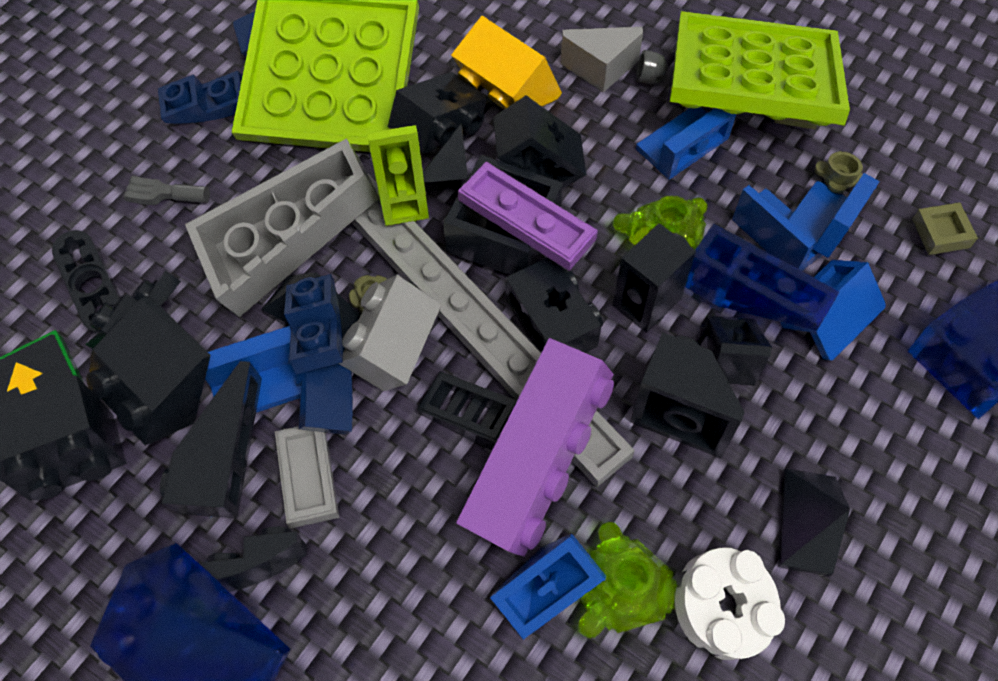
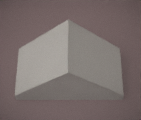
M620 27L562 30L561 65L604 93L639 61L643 28Z

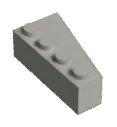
M344 139L186 223L185 226L216 300L240 317L380 197L361 160L348 140Z

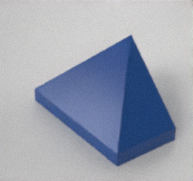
M569 534L541 547L491 595L490 599L524 640L603 582L606 575L574 535Z

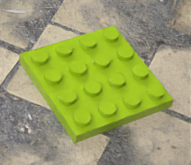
M257 0L231 132L236 140L329 148L347 139L354 151L370 152L367 133L390 129L388 123L396 90L408 85L419 14L418 0Z
M681 11L670 102L679 103L687 108H699L701 106L718 108L730 114H741L744 112L763 114L774 120H784L786 118L807 120L819 126L830 124L845 125L850 107L838 31Z

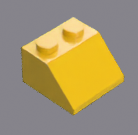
M484 16L478 19L451 54L460 68L457 73L458 76L476 89L480 85L489 91V98L502 109H506L525 95L539 105L544 106L557 100L562 94L546 58Z

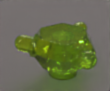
M666 196L659 201L650 202L639 207L632 214L620 213L616 215L613 219V227L617 232L627 233L630 236L629 241L636 245L660 223L672 233L683 236L690 246L696 250L695 257H699L706 227L703 215L706 213L708 206L707 202L700 197L685 200L678 196ZM692 267L688 279L692 276Z
M614 522L602 524L598 531L601 543L597 545V550L591 551L590 556L604 572L606 578L581 597L586 602L584 607L587 611L580 618L578 629L586 638L597 637L605 627L609 631L613 628L617 633L665 620L666 612L671 613L672 609L675 610L676 588L680 587L677 585L676 580L672 579L673 571L638 539L630 540L628 536H624L620 527Z

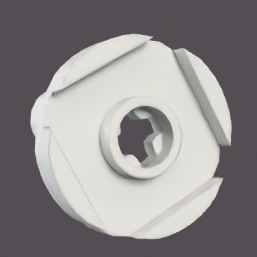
M717 548L702 553L687 563L682 571H686L682 578V585L676 588L675 610L685 635L698 648L704 647L710 653L717 655L714 657L723 660L749 658L766 649L773 637L782 632L785 625V617L780 608L777 588L772 577L765 569L762 559L755 552L749 550L738 551L733 548ZM723 589L727 590L730 595H733L736 601L735 615L731 611H722L719 601L725 598Z

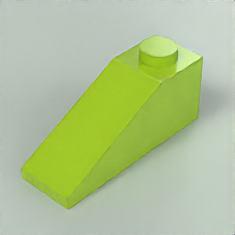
M416 125L367 133L385 226L429 219Z

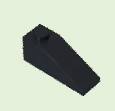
M239 362L172 453L170 467L165 469L161 476L160 494L163 498L162 504L178 514L238 518L262 382L261 376L250 362Z

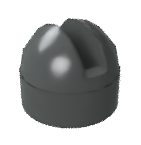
M643 50L637 66L636 82L657 84L662 81L668 69L667 61L663 55Z

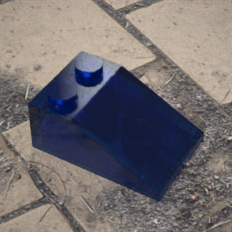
M998 280L962 299L931 322L908 349V352L978 420L998 404Z
M177 543L125 565L90 644V647L98 654L102 662L109 665L124 681H274L291 651L282 640Z

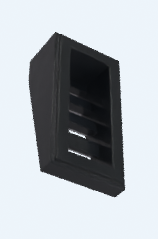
M440 371L416 410L420 415L492 451L517 400ZM452 390L456 394L446 411L440 408ZM468 399L472 400L464 415L459 417L458 415ZM486 407L489 410L479 425L476 422Z

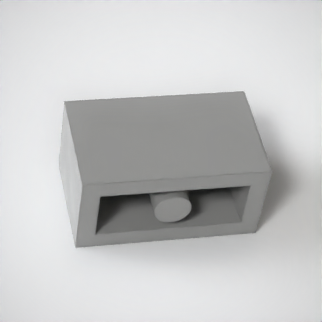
M395 275L381 283H373L361 300V306L364 307V310L359 320L352 324L342 340L345 350L343 352V362L338 364L382 391L407 385L442 304L399 275Z

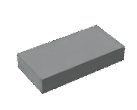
M299 426L275 431L286 524L290 529L340 518L327 434L325 432L298 430Z

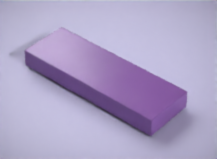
M485 162L458 190V200L568 271L572 269L597 239V229L488 162Z

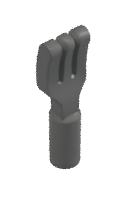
M131 176L126 188L127 191H125L123 196L125 201L143 205H157L164 199L208 203L210 190L207 186L169 185L162 183L159 179Z

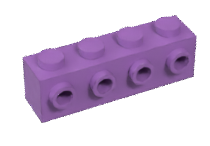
M551 338L548 339L456 524L508 552L525 557L528 549L532 550L537 546L546 527V522L543 518L551 502L559 500L567 486L569 475L566 471L574 455L581 454L590 439L591 427L589 424L597 408H603L612 394L614 381L611 379L614 374L603 360Z

